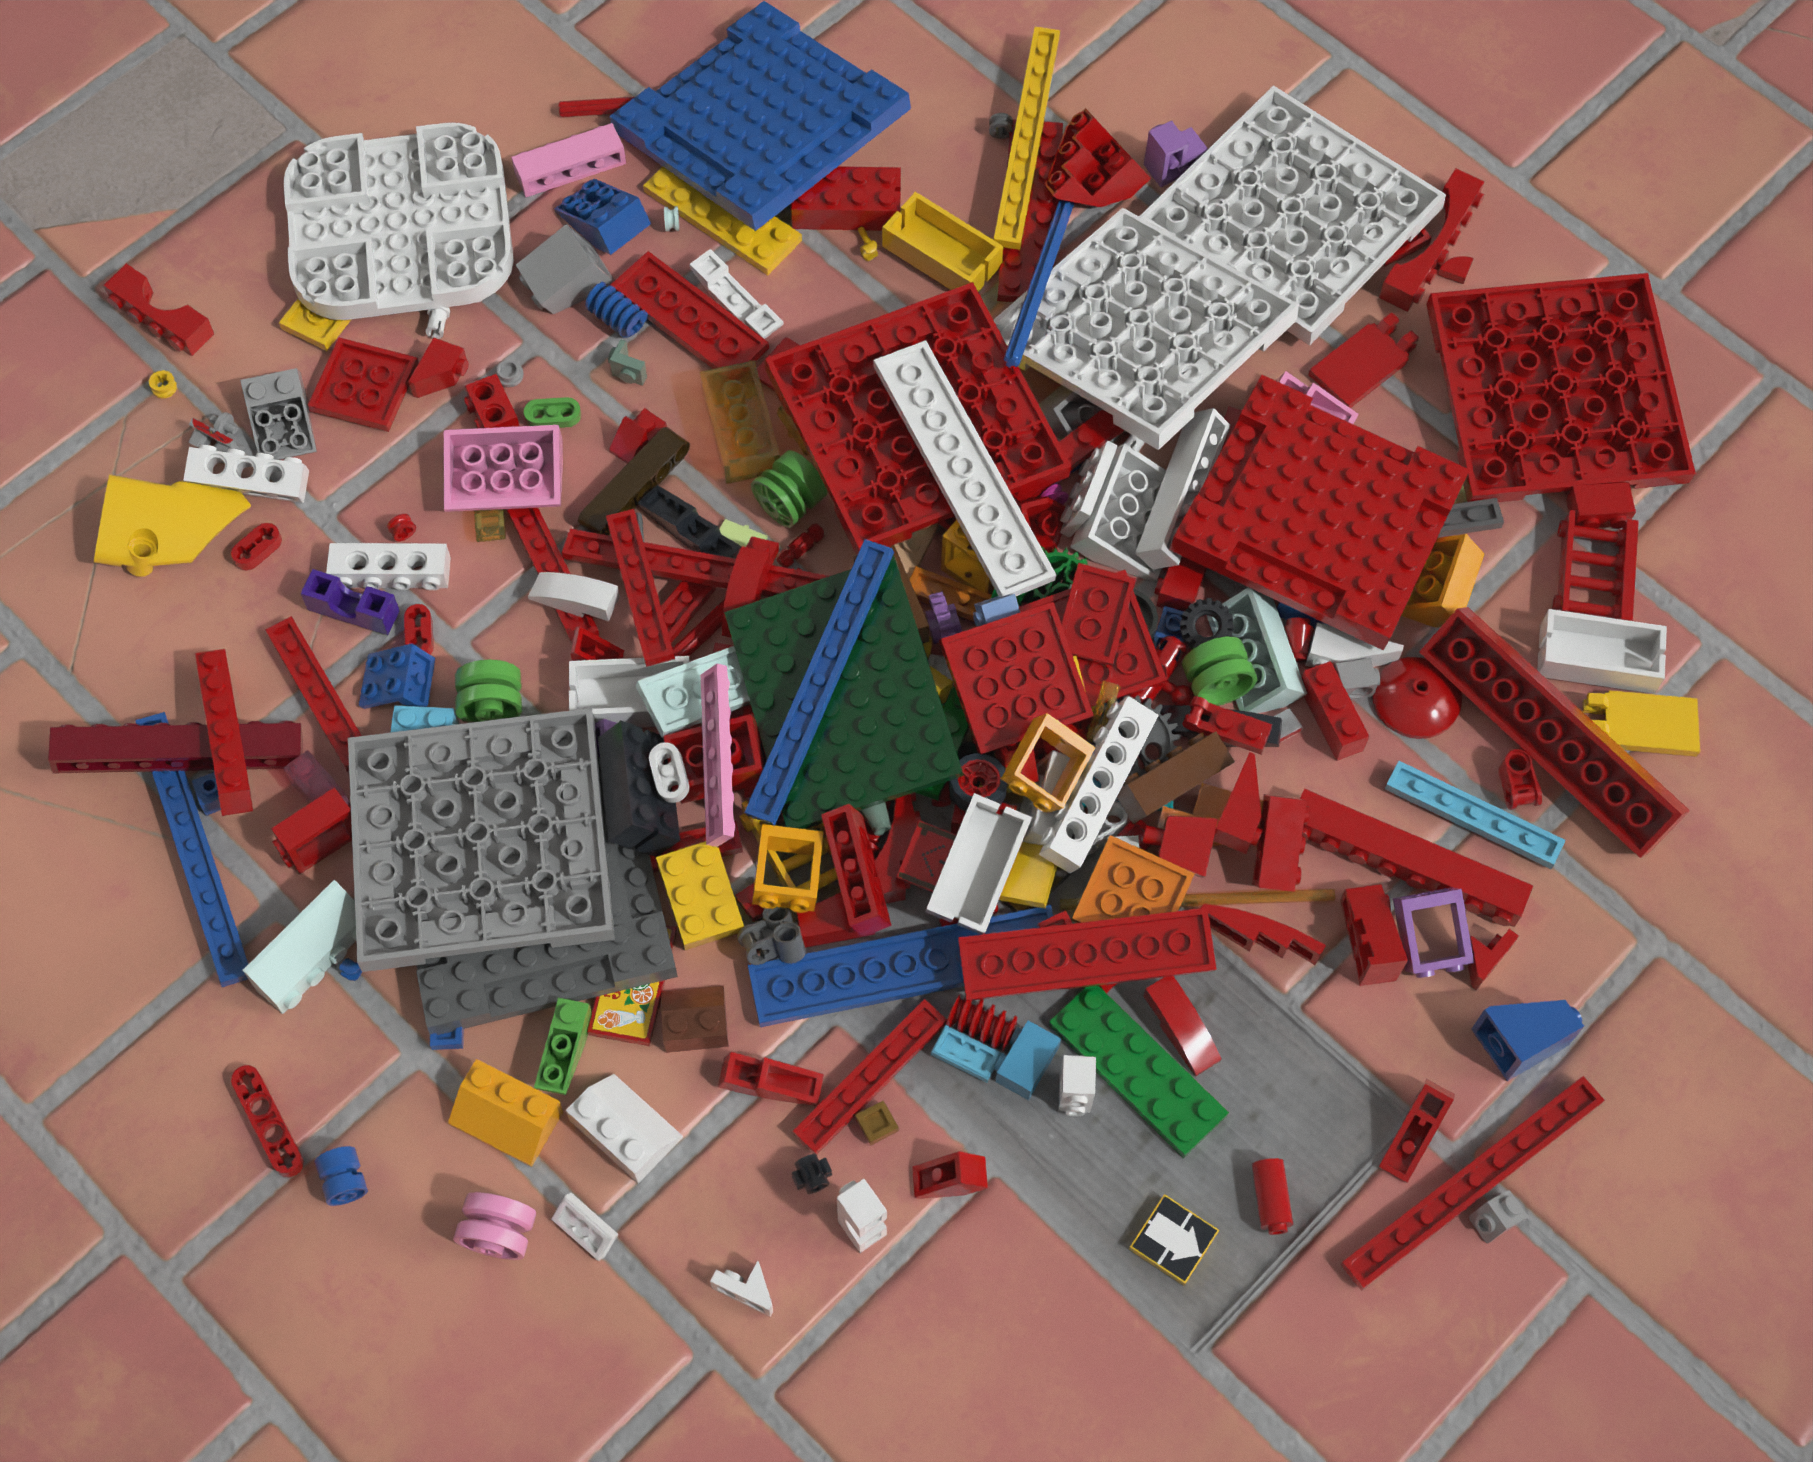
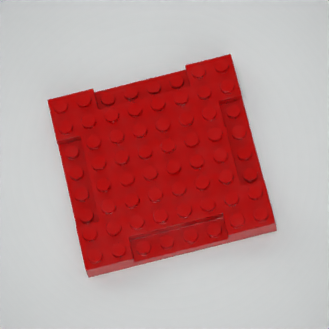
M1648 273L1430 294L1426 306L1436 353H1440L1457 434L1459 444L1458 462L1459 465L1470 469L1463 483L1467 502L1497 498L1498 502L1523 500L1526 495L1571 491L1572 487L1576 485L1629 482L1630 485H1633L1634 489L1688 484L1696 475Z
M973 282L765 358V371L787 416H791L835 505L834 511L857 556L865 539L890 547L912 538V533L955 516L873 366L875 359L925 340L927 341L1011 494L1015 493L1019 497L1068 478L1070 475L1071 464L1019 367L1006 366L1004 356L1008 346Z
M1262 374L1202 488L1194 498L1175 533L1169 550L1384 651L1470 469L1420 446H1417L1415 452L1311 405L1313 397Z

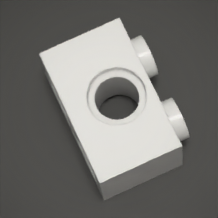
M1063 1056L1059 1074L1058 1111H1066V1114L1069 1116H1083L1085 1112L1090 1113L1095 1097L1096 1057Z

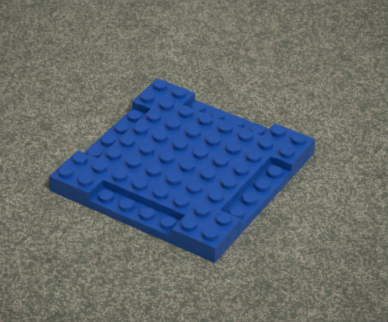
M766 1L761 2L726 29L728 35L726 39L658 90L654 91L650 87L646 88L609 116L620 137L754 231L758 230L911 109L909 93L872 69L866 73L803 33L800 30L799 22Z

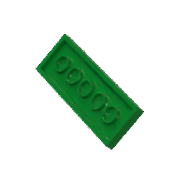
M1098 985L1086 987L1049 1021V1026L1079 1056L1096 1057V1073L1183 1159L1228 1116L1229 1112Z

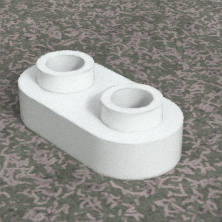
M660 743L649 754V762L658 793L665 801L670 803L679 802L689 792V782L680 752L673 744ZM671 758L669 764L663 765L665 759ZM679 785L676 791L670 792L672 786Z

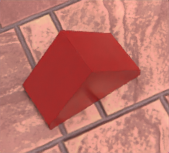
M579 626L575 629L570 655L572 661L623 659L625 650Z

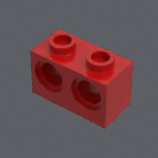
M497 374L465 385L467 397L463 399L470 414L475 413L477 417L474 420L477 429L520 427L517 415Z

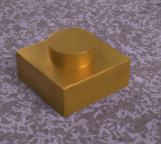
M884 1100L855 1115L870 1146L899 1131V1127Z

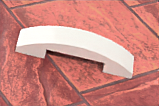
M711 249L690 263L691 270L713 299L764 339L784 324L766 304L761 306L728 273V266Z

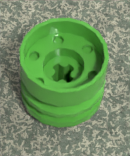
M788 450L772 464V470L766 469L761 476H758L751 483V490L760 506L777 523L789 528L798 522V518L801 519L806 514V508L812 509L828 495V491L817 469L801 454L792 450Z

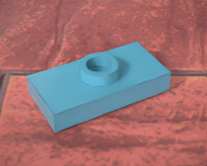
M947 1025L943 1028L931 1051L932 1056L988 1083L994 1067L1002 1054Z

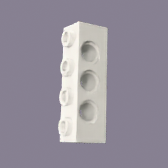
M200 444L199 448L189 447L184 482L239 491L243 495L304 503L309 469L300 459L285 457L284 461L273 459L274 456L265 453H256V457L245 455L244 451L237 449H228L227 452L216 451V447ZM217 463H225V468L221 473L213 474V467ZM253 467V474L250 477L241 478L244 468ZM282 471V477L279 481L270 482V475L273 472Z
M330 543L326 573L340 577L342 584L348 589L366 588V586L378 590L380 588H395L397 590L424 588L426 590H438L439 588H448L451 557L447 544ZM359 566H365L360 570H355ZM394 566L390 570H384L386 567ZM418 566H422L420 570H413Z

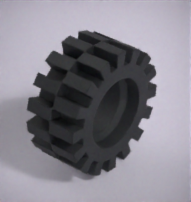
M1206 598V600L1199 599L1196 600V603H1191L1186 611H1184L1180 622L1182 639L1192 650L1215 638L1231 637L1234 629L1233 616L1229 613L1228 607H1224L1218 600L1212 601V598ZM1210 615L1217 620L1219 627L1215 635L1203 637L1198 634L1195 623L1201 616Z

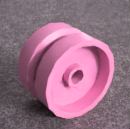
M480 1192L467 1194L462 1212L470 1220L458 1223L453 1239L455 1243L487 1256L509 1260L523 1259L528 1240L521 1233L532 1230L536 1211L528 1205L503 1196Z

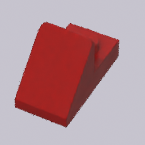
M646 408L634 420L625 416L611 443L609 452L628 464L662 428L667 427V423Z
M1510 928L1503 937L1497 933L1487 947L1475 937L1470 936L1474 963L1467 965L1471 987L1477 991L1512 948L1519 937L1518 934Z

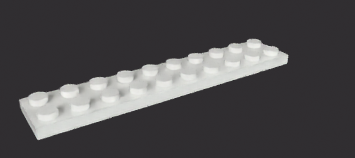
M925 340L875 359L873 366L998 596L1004 597L1015 594L1016 597L1055 581V571L927 341Z

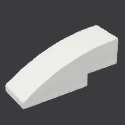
M540 572L528 595L529 600L583 617L585 613L609 621L620 598L617 585L584 576L554 572Z

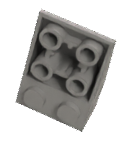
M297 368L240 380L258 453L274 456L273 459L281 460L285 459V457H295L317 452L301 372Z

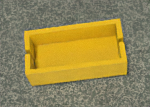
M916 191L901 206V213L897 211L882 227V247L950 290L973 282L979 292L984 286V281L988 282L1002 263L1003 246Z

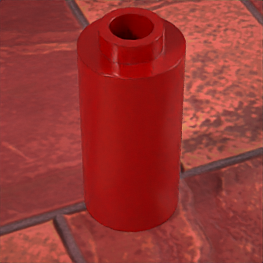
M1270 1158L1252 1163V1171L1261 1229L1268 1230L1269 1235L1285 1234L1288 1232V1228L1293 1226V1218L1284 1160Z

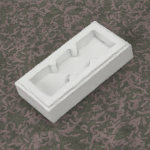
M572 1193L564 1196L551 1219L598 1261L606 1256L618 1236L617 1232Z

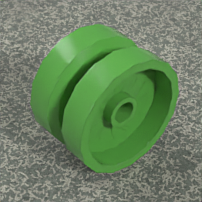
M1226 636L1207 641L1191 650L1181 663L1188 682L1192 683L1191 689L1194 697H1202L1209 703L1217 706L1230 703L1244 696L1258 681L1252 663L1247 660L1248 656L1242 640L1237 637Z
M489 659L469 662L457 669L455 673V688L458 694L455 698V712L459 719L467 723L520 717L522 713V697L519 691L522 688L521 672L518 667L505 661Z

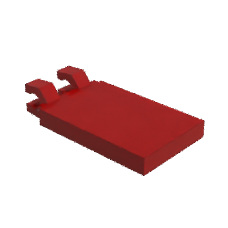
M1391 312L1378 325L1368 323L1309 370L1308 375L1326 392L1349 408H1352L1407 364V357L1416 348L1417 344L1415 342L1419 340V336L1411 330L1396 343L1390 335L1397 330L1396 324L1399 323L1400 319Z

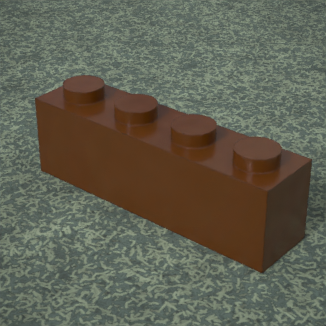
M1216 731L1207 737L1202 732L1188 741L1190 747L1186 750L1179 746L1167 753L1166 757L1168 760L1164 763L1157 759L1143 768L1146 774L1141 777L1136 772L1126 778L1123 784L1124 787L1121 788L1117 799L1133 824L1235 762Z

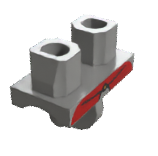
M224 412L219 417L212 415L210 422L214 424V428L195 418L191 419L189 425L195 429L190 437V444L199 448L200 444L209 445L211 440L215 439L217 440L214 446L217 448L216 451L227 452L228 449L244 451L246 446L226 436L228 433L234 435L238 430L233 425L234 417L231 414Z

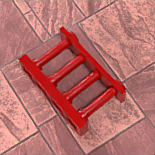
M1569 510L1565 520H1560L1557 536L1562 537L1558 594L1553 599V610L1633 621L1638 520L1627 519L1623 528L1617 531L1575 525V511ZM1574 537L1613 542L1615 546H1619V551L1615 556L1573 550ZM1572 561L1612 567L1614 571H1617V579L1609 581L1571 575ZM1570 586L1610 592L1612 596H1616L1615 604L1606 606L1569 600Z

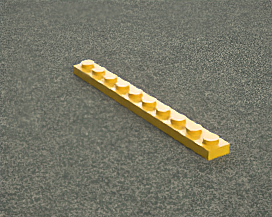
M1034 27L994 235V241L1005 248L1020 250L1061 30Z

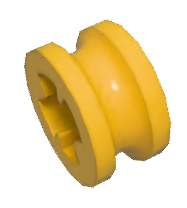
M157 371L149 378V386L157 398H169L176 392L177 384L172 373L169 371ZM164 381L168 382L166 386L163 385ZM160 382H162V387H158Z

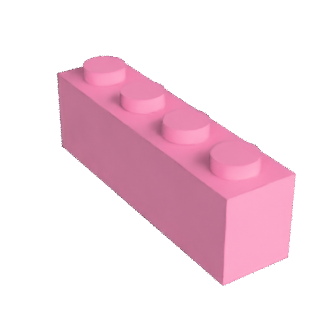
M613 123L599 126L593 130L572 135L569 138L548 143L545 146L511 157L515 175L525 197L626 164L624 146Z

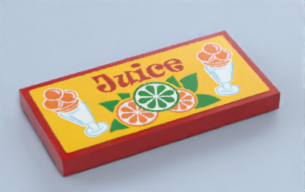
M666 925L671 949L673 950L677 928ZM665 980L597 996L587 1031L588 1035L650 1046Z

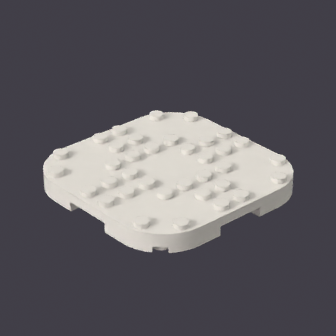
M440 123L416 126L417 134L364 140L363 134L358 133L328 137L306 146L304 154L297 160L294 158L291 160L284 176V196L289 231V273L296 295L307 309L322 317L334 320H350L477 303L500 289L512 271L514 259L504 170L500 151L495 141L488 134L484 136L478 133L476 127L471 125Z

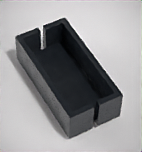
M620 720L598 737L609 842L627 848L635 846L637 851L658 857L680 841L676 802H667L660 796L649 762L651 750L656 745L665 743L664 737L649 730L643 732L641 727ZM667 759L663 761V765L668 764Z

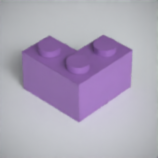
M1171 120L1163 125L1159 124L1149 131L1144 166L1158 185L1163 187L1177 180L1208 148L1192 127L1179 131Z

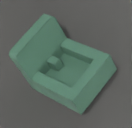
M621 339L617 347H613L609 353L608 363L611 365L612 375L626 383H636L643 386L647 379L645 362L628 356L627 341Z

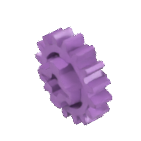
M943 592L929 595L931 610L925 611L933 643L937 644L940 639L960 633L962 629L955 605H947Z

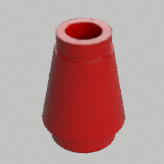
M1308 618L1287 619V625L1284 626V630L1296 662L1307 661L1313 626L1310 625V619Z

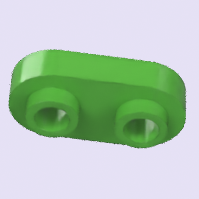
M569 397L534 399L524 407V416L529 426L559 425V428L572 427L580 421L581 410L579 403ZM538 415L543 416L542 418H535Z

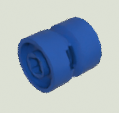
M343 1146L322 1153L315 1159L314 1162L320 1180L325 1181L322 1185V1190L327 1205L339 1206L348 1204L367 1194L368 1189L362 1172H357L361 1165L355 1147Z

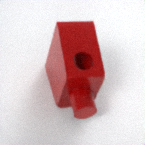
M1167 816L1163 829L1145 826L1142 843L1158 846L1157 857L1195 873L1197 877L1204 878L1206 877L1218 819Z

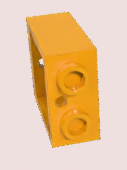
M956 520L942 538L941 570L961 584L992 595L995 588L974 550L967 548L971 544ZM971 574L972 577L967 578L965 575Z
M1046 713L1032 720L1001 780L1009 784V789L1014 793L1026 796L1033 801V805L1042 812L1050 813L1063 809L1095 747ZM1039 737L1070 758L1051 794L1020 773Z
M762 824L752 904L766 909L781 907L789 908L798 913L814 912L823 842L822 831ZM767 850L811 855L809 890L764 885Z

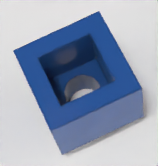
M215 772L192 780L199 804L205 815L220 811L221 807Z

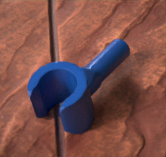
M346 958L339 967L342 971L340 974L351 981H356L362 974L358 963L349 958Z

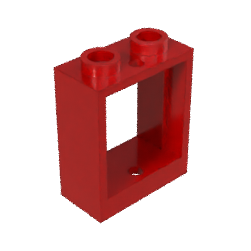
M335 787L271 828L276 837L272 843L286 866L290 868L294 865L299 874H302L352 841L351 809Z

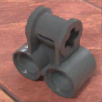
M765 908L762 913L764 920L744 926L737 935L738 942L746 949L747 960L753 965L764 964L778 956L782 962L792 964L802 960L806 954L800 927L793 923L789 908ZM750 933H753V934H754V936H755V939H754V940L752 939ZM756 949L759 950L761 955L757 954Z

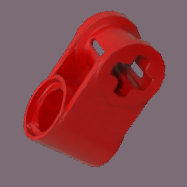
M1521 749L1511 750L1498 768V775L1503 787L1507 808L1515 810L1517 806L1528 804L1540 806L1542 803V791L1537 781L1530 755ZM1509 763L1518 765L1521 771L1513 770Z

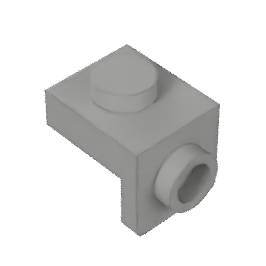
M1510 1190L1487 1201L1469 1216V1220L1486 1243L1492 1242L1502 1233L1519 1225L1528 1218L1520 1202L1513 1196Z

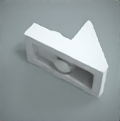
M759 1261L756 1262L746 1284L742 1282L743 1277L733 1271L726 1270L725 1273L718 1270L715 1271L710 1281L712 1289L771 1317L773 1306Z

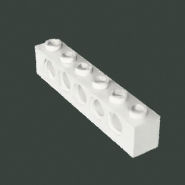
M1129 696L1119 703L1114 702L1108 710L1106 717L1109 718L1106 727L1102 726L1095 735L1093 742L1096 743V746L1064 808L1055 812L1054 818L1057 821L1053 828L1049 827L1041 839L1040 843L1044 846L1039 855L1068 873H1072L1082 866L1158 717V714ZM1118 727L1126 732L1127 738L1121 736ZM1106 752L1112 755L1114 763H1111L1106 758ZM1093 777L1100 781L1101 788L1094 785ZM1079 802L1087 806L1088 814L1080 809ZM1066 827L1074 832L1075 840L1067 835Z

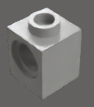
M1371 658L1341 662L1335 665V670L1351 700L1373 697L1377 685H1380V675L1378 669L1373 668Z

